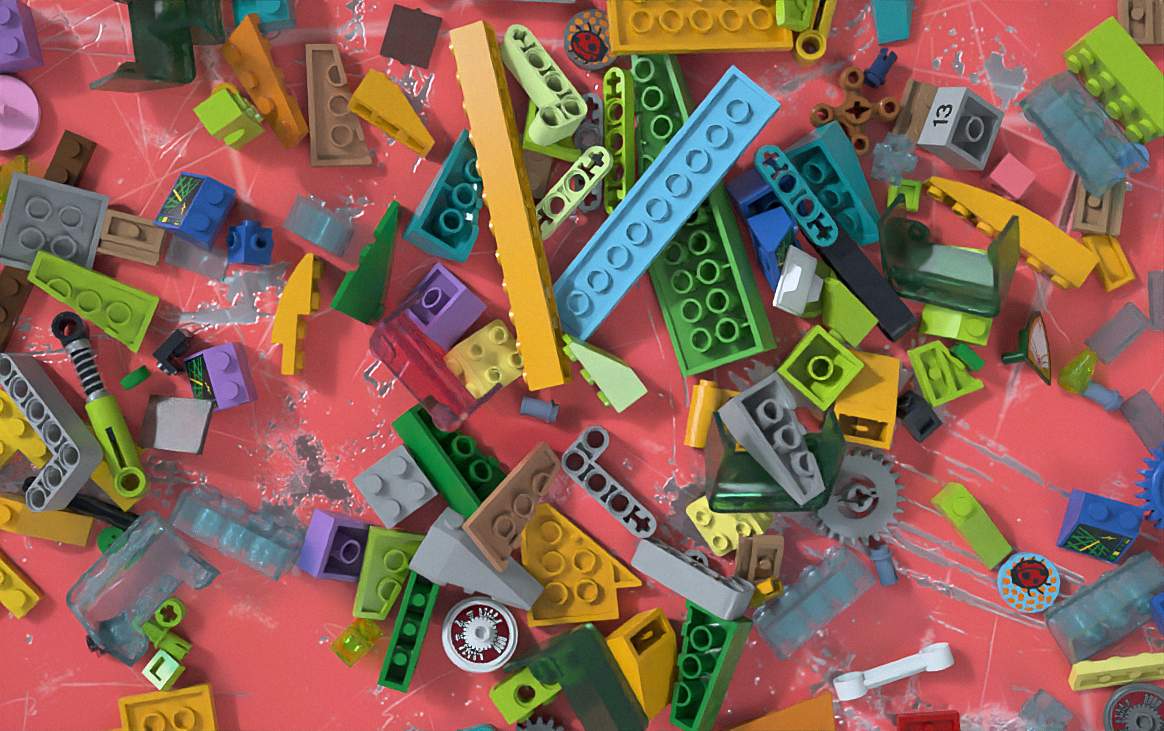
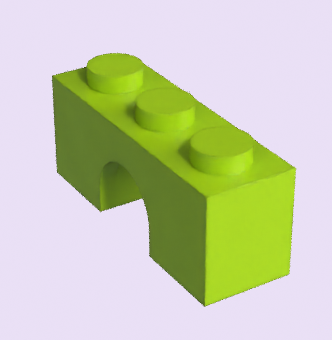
M225 87L193 109L211 136L219 141L224 139L227 145L235 151L266 131L260 123L264 118L253 104L251 105L246 98L243 99L238 92L233 94Z

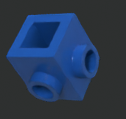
M243 220L242 226H230L226 240L228 247L227 263L252 266L271 265V252L274 246L272 238L273 229L261 227V222Z

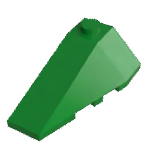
M392 201L373 233V238L376 239L373 244L369 243L366 247L364 246L359 254L358 264L360 266L357 270H349L330 304V307L366 325L372 326L374 322L379 323L387 309L384 303L387 300L403 206L399 202Z

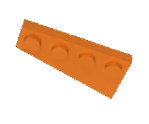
M257 12L250 13L238 25L220 48V51L284 148L289 150L296 147L309 133V129L293 94H288L285 89V75L281 67L276 68L269 53L273 48L268 37L263 38L257 26L261 23Z

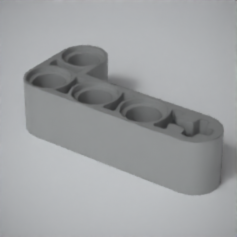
M600 425L587 427L562 455L561 465L563 470L633 535L638 538L651 536L656 530V520L652 512L595 461L609 445L608 432ZM591 431H600L604 435V442L601 446L592 447L588 444L587 436ZM578 453L583 457L584 464L582 467L571 469L567 465L566 459L570 454ZM601 474L605 477L606 484L602 489L596 490L590 487L589 479L592 475ZM619 494L626 496L628 499V505L622 510H616L611 505L613 497ZM634 505L639 507L634 510L639 518L644 519L646 516L648 517V528H636V520L629 515Z
M652 536L641 538L631 561V565L637 570L712 614L729 621L743 617L756 590V587L747 580L737 576L726 578Z

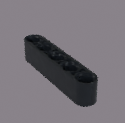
M827 211L838 228V236L833 244L829 246L814 244L800 228L805 239L827 266L835 272L840 282L879 320L876 326L888 340L895 343L918 324L913 313L830 212ZM816 219L809 222L815 224L819 229L817 237H827L825 231L828 229V226H821Z

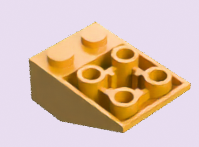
M846 348L865 366L828 407L822 436L890 450L896 420L900 359Z
M661 606L637 613L600 642L603 651L643 724L650 722L672 702L674 684L678 682L680 666H677L678 650L676 636Z

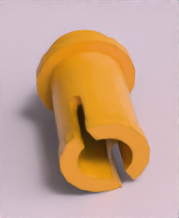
M772 576L768 580L754 585L756 590L748 606L760 608L764 605L765 601L783 593L781 581L773 584L778 578Z

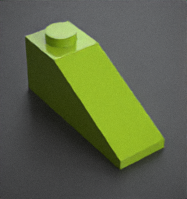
M952 481L930 500L933 506L988 569L991 570L1013 551L985 510L962 484Z

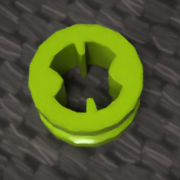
M178 598L166 599L155 610L156 620L163 627H173L183 621L186 616V606ZM172 605L174 606L173 612L177 614V617L174 616L168 619V613L164 609Z

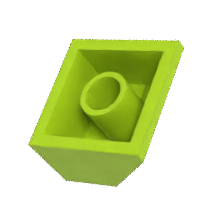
M817 324L809 329L773 372H777L780 378L824 412L865 364Z

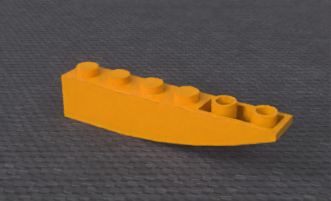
M936 176L926 179L922 184L928 189L927 194L936 201L948 203L953 207L951 211L964 220L969 218L977 224L976 229L987 237L994 236L1002 242L1001 247L1005 251L1013 255L1019 254L1027 260L1025 264L1038 273L1044 272L1051 277L1050 282L1061 290L1080 288L1100 260V257L1051 222L1027 208L994 193Z

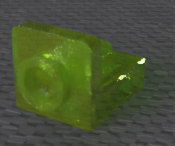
M357 617L332 642L329 648L351 668L371 649L383 635V632L372 620Z

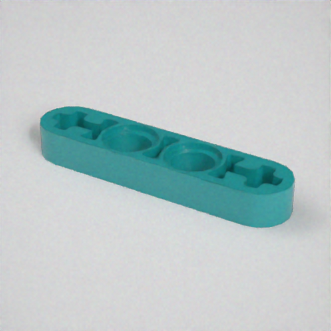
M769 144L758 147L753 155V163L791 216H794L797 224L808 239L819 246L833 244L838 236V228L783 151L777 146ZM765 152L774 153L773 163L776 167L782 168L784 165L785 168L776 172L772 166L768 164L763 165L762 162L765 160L763 154ZM785 175H791L794 179V187L789 192H782L779 187V181ZM803 199H808L812 203V210L807 216H800L797 212V206ZM816 219L821 226H828V229L825 231L827 237H817L819 229L815 224L809 222Z

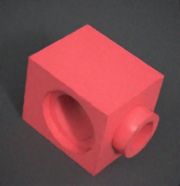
M1007 153L998 158L980 181L997 195L1013 202L1018 199L1022 201L1029 195L1034 188L1031 183L1037 175L1010 153Z

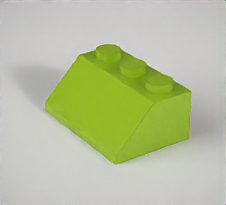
M940 244L917 332L975 347L986 346L1008 256L981 249Z

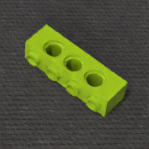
M591 621L582 623L491 687L489 697L509 725L515 721L519 723L524 722L533 715L534 711L532 709L541 703L544 706L548 705L559 696L557 693L565 686H568V688L574 687L584 678L582 674L591 668L593 671H596L608 662L607 656L600 645L603 638ZM573 650H579L583 652L585 658L579 663H573L569 660L568 654ZM547 668H555L559 671L560 676L556 680H548L544 677L543 672ZM528 685L534 689L535 694L532 697L526 698L520 695L518 689Z

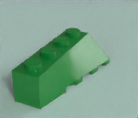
M427 397L392 422L391 425L449 506L454 511L469 518L507 475L498 467L500 463L493 456L488 458L476 446L478 442L471 435H464L457 428L458 423L435 401Z

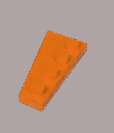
M830 690L819 693V696L794 702V705L780 710H772L765 713L766 715L753 720L748 719L717 731H836L832 693Z

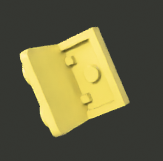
M500 319L494 320L456 345L443 357L449 373L458 379L463 386L465 395L471 401H474L477 407L523 375V368H525L523 358L517 351L516 339Z
M742 469L732 474L722 486L689 504L686 508V513L717 556H723L737 548L739 533L743 534L744 537L751 538L753 534L762 535L776 519L770 505L763 501L756 491L754 482L745 475Z

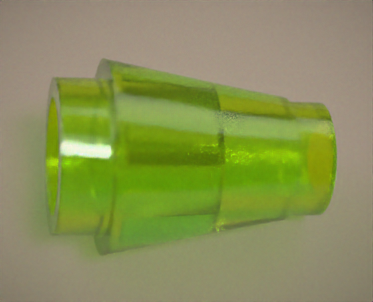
M1083 349L1081 353L1058 373V385L1065 391L1075 395L1079 394L1080 391H1084L1100 357L1090 349Z

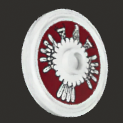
M477 596L462 600L449 611L442 626V643L446 654L458 667L472 673H488L500 668L510 659L517 645L518 630L514 617L503 604L494 601L492 598Z

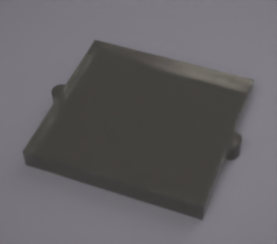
M394 4L379 55L400 61L403 66L410 64L428 70L443 19L424 13L420 8L414 10Z

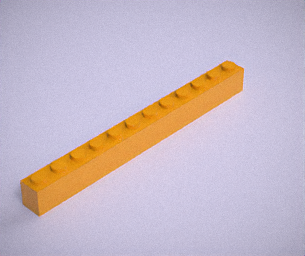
M481 20L449 31L451 37L449 48L457 63L456 79L458 85L463 90L465 99L462 104L466 117L469 118L471 126L469 137L473 147L476 148L478 157L476 169L483 180V200L486 206L489 207L491 215L489 227L492 235L496 238L498 247L496 258L503 269V289L505 294L509 296L511 305L509 316L517 331L516 347L518 353L523 358L525 367L523 368V379L526 385L529 386V390L534 391L574 382L569 357L562 349L566 346V343L561 337L563 335L562 325L495 27Z

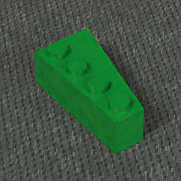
M686 598L685 608H688L686 622L682 625L681 635L684 636L682 653L678 655L677 666H680L678 682L674 684L669 722L683 731H712L754 621L744 615L731 621L722 619Z

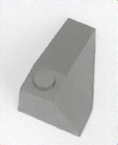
M775 372L732 398L717 413L733 437L801 506L824 491L825 486L814 454L809 452L804 439L806 435L804 425L799 424L794 410L797 408L795 399L780 376Z
M447 507L431 526L410 562L409 568L436 584L443 586L446 583L464 588L463 592L473 594L474 591L490 595L494 601L529 611L543 592L544 587L510 555L507 559L509 564L505 571H497L461 527L468 518Z

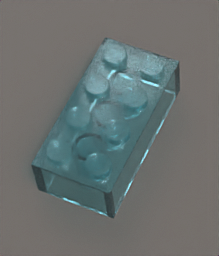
M209 483L200 484L182 491L166 522L167 524L275 581L280 580L291 572L305 541V538L301 537V531L289 525L282 527L274 523L275 518L265 512L258 511V513L247 509L248 504L235 497H231V499L226 498L220 494L221 490L218 487Z
M843 544L839 547L836 545L830 547L822 555L824 559L815 567L813 564L806 567L799 574L800 579L792 586L790 584L785 585L783 593L776 596L777 599L770 605L765 603L752 614L754 617L752 619L754 621L753 627L781 661L785 660L878 581L858 556Z

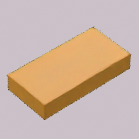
M1087 234L1079 238L1084 247L1100 257V260L1093 269L1105 293L1136 279L1117 238L1109 235L1101 236Z

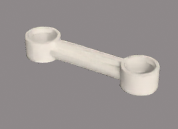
M936 643L922 648L918 654L864 672L855 671L840 675L833 680L839 700L847 701L865 695L869 689L923 671L945 669L953 665L955 661L948 643Z

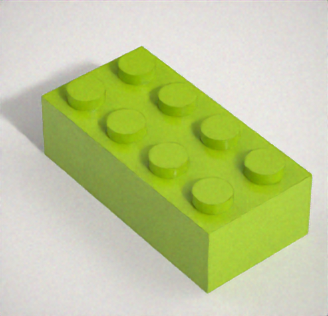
M1113 16L1088 31L1061 54L1066 59L1067 67L1073 73L1079 74L1085 81L1086 89L1104 103L1108 115L1123 125L1125 134L1130 140L1145 144L1164 136V75Z

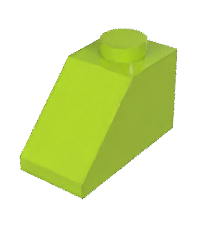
M826 276L823 282L822 323L830 330L829 334L841 345L845 343L855 348L879 320L840 281Z

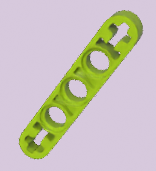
M618 67L609 69L603 80L604 148L611 152L614 160L612 168L604 176V205L609 215L616 209L617 203L623 200L635 185L634 79L630 71ZM621 104L623 114L619 120H616L615 110ZM621 135L623 137V146L617 151L615 140ZM621 165L624 173L622 179L617 181L615 172L617 167Z

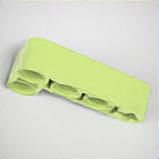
M511 25L499 47L501 58L540 109L528 130L530 138L538 145H551L577 130L588 111L587 104L532 32L523 25Z

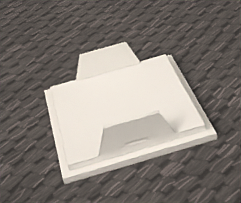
M789 245L773 306L801 317L806 303L819 300L824 280L814 274L817 266L816 258Z

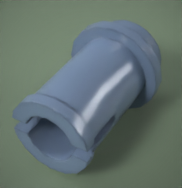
M1090 378L1083 384L1079 393L1080 396L1103 406V410L1106 412L1109 410L1115 412L1123 400V396L1119 395L1118 390L1114 389L1111 391Z
M524 395L520 415L544 419L549 424L550 421L556 422L560 404L554 403L552 399L550 402Z
M888 545L872 548L870 550L872 555L869 558L875 563L881 586L897 583L900 579L891 557L894 554L893 550L889 549Z

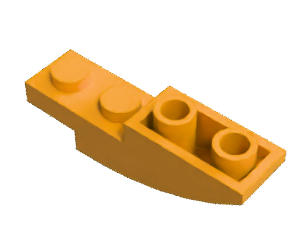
M307 253L297 265L285 286L276 310L271 343L283 344L281 372L283 375H300V369L305 368L306 353L302 351V339L307 337L308 324L307 321H303L304 315L316 316V309L319 310L321 307L322 296L321 292L317 291L318 279L323 277V261H319V256L314 253Z

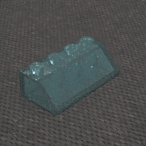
M1070 69L1045 79L1018 103L1023 109L1026 119L1037 125L1042 131L1044 140L1050 146L1057 149L1062 155L1063 163L1077 173L1082 179L1083 187L1097 198L1148 162Z
M1148 550L1139 555H1132L1120 567L1104 572L1097 581L1089 586L1078 588L1071 597L1062 602L1052 604L1043 613L1048 630L1071 666L1091 658L1153 620L1149 600L1164 591V566Z

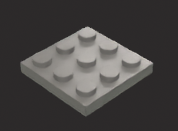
M13 171L0 224V264L30 271L38 251L42 249L92 269L110 196Z

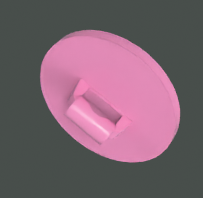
M0 75V151H11L28 143L36 134L41 121V107L35 92L25 82L12 76Z

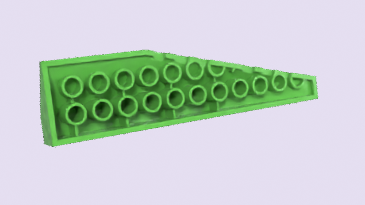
M676 54L631 55L632 69H630V72L634 79V113H636L637 118L635 137L639 178L642 177L697 109ZM721 179L648 267L683 378L777 348L723 180Z

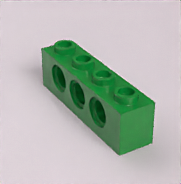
M414 570L410 574L377 685L407 693L411 686L441 589V585L430 581Z

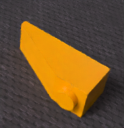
M371 68L353 94L347 108L425 158L434 145V140L398 85L393 83L386 74Z
M13 492L0 493V529L16 534L87 546L95 518L67 508L35 513L28 508L26 496Z

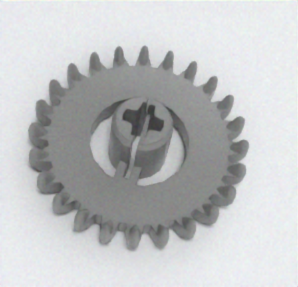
M855 447L852 455L847 448H843L841 458L835 452H832L831 463L825 459L821 460L824 469L819 470L825 490L813 497L814 501L808 503L807 508L816 509V512L811 516V520L821 519L818 530L823 531L829 527L827 537L832 539L838 533V542L840 544H844L846 538L849 537L850 544L855 547L858 537H860L862 543L868 546L869 535L876 541H880L879 530L890 534L891 531L887 523L899 524L893 513H904V510L898 507L896 503L906 501L905 497L897 495V491L904 489L905 485L894 483L901 474L898 472L889 473L894 466L892 462L881 465L884 459L883 454H879L872 459V449H868L862 456L860 447ZM851 474L866 476L874 485L873 487H867L857 482H850L842 488L840 494L834 495L837 484L844 477ZM855 490L865 494L863 497L858 498V503L848 500L855 496ZM873 498H876L873 509L867 515L860 518L846 517L836 507L845 505L851 510L862 512L867 510L871 506Z

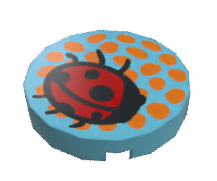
M1021 552L1009 557V560L1002 564L997 577L998 591L1003 600L1017 611L1025 613L1040 612L1049 607L1056 599L1060 588L1059 574L1053 563L1044 556L1032 552Z

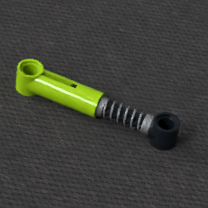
M61 312L52 321V333L60 340L62 347L68 353L67 355L72 357L70 362L75 364L73 370L78 372L76 377L81 380L80 386L84 387L83 394L87 395L85 409L114 478V488L124 497L131 499L142 498L150 490L151 480L144 470L115 395H111L109 391H106L108 388L103 385L105 380H101L100 375L102 372H98L97 367L99 365H95L94 362L96 357L91 355L93 350L89 342V325L74 312ZM70 323H77V331L70 336H66L64 333L65 327ZM116 441H117V443H118V445H119V448H120V450H121V453H122V455H123V458H124V460H125V463H126L127 467H125V465H124V463H123V460H122V458H121V455H120L119 450H118V448H117V445H116V443H115ZM131 475H137L140 480L138 488L134 491H128L126 488V480Z

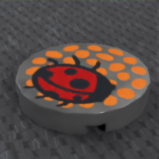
M587 9L577 13L568 22L564 31V48L568 59L577 67L586 71L601 70L610 67L619 58V55H611L607 12L599 9Z

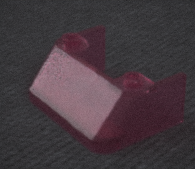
M417 292L380 322L369 339V350L372 356L378 361H382L432 416V420L437 428L442 431L454 432L472 418L503 386L498 382L479 400H476L405 321L422 298Z

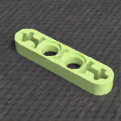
M593 146L586 150L535 207L538 223L542 222L546 217L541 214L542 211L548 217L554 219L553 222L545 220L540 228L543 231L541 233L542 241H545L610 171L614 160L609 150L601 146ZM594 154H604L602 157L604 165L602 167L596 165L590 171L595 174L593 178L589 173L581 169L583 165L586 168H590L594 164L595 160L592 158ZM581 174L585 179V186L581 191L575 192L572 190L570 182L572 177ZM555 197H561L565 203L564 210L560 214H554L550 208V203Z

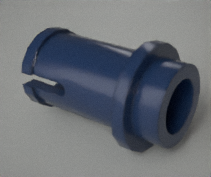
M881 48L870 68L864 70V83L867 86L878 89L879 86L885 84V76L898 59V56L893 51L887 57L886 54L889 49Z

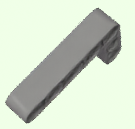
M1 353L0 384L54 455L28 488L25 497L26 504L35 513L64 509L101 463L103 457L102 448L31 354Z

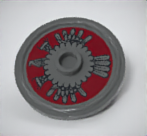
M1143 682L1127 684L1117 689L1109 697L1104 707L1103 725L1105 731H1164V689L1154 684Z

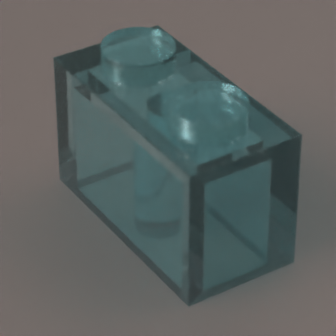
M311 193L308 198L298 194L282 227L342 257L358 227L357 224L351 221L353 215L338 207L335 212L330 211L324 207L326 201Z

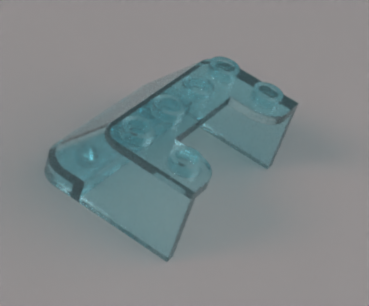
M150 510L140 515L69 589L66 596V604L99 648L132 667L146 653L149 645V637L141 626L184 581L192 589L202 590L209 586L221 572L200 549L156 511Z

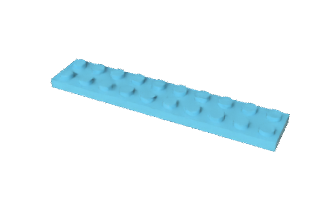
M734 65L725 73L553 285L562 330L565 333L585 342L590 339L782 107L777 100Z

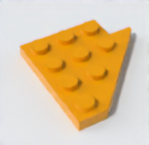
M538 503L535 507L537 512L531 522H527L520 535L522 537L520 544L523 568L544 587L543 592L534 605L527 611L528 627L619 619L616 588L642 586L641 579L550 503Z
M207 682L172 688L167 692L160 690L121 697L118 699L122 728L104 730L219 731L212 684Z

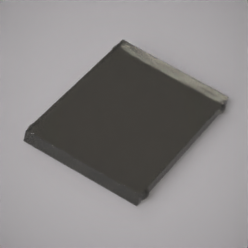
M150 394L136 446L141 449L149 448L202 455L215 402L210 399L202 400Z

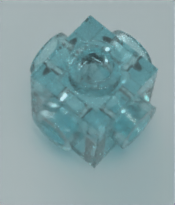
M888 132L884 142L878 141L871 158L874 161L871 177L900 187L906 173L912 174L919 159V156L915 155L917 143L904 135H895Z
M1041 688L1033 697L1028 698L1023 703L1021 712L1018 715L1026 723L1023 727L1026 731H1066L1067 724L1074 716L1071 711Z

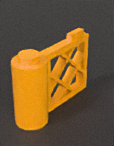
M700 380V385H693L684 445L751 455L745 448L739 447L741 444L738 441L732 446L721 444L723 432L728 428L724 425L725 423L717 411L728 402L729 397H735L742 392L717 389L718 382Z

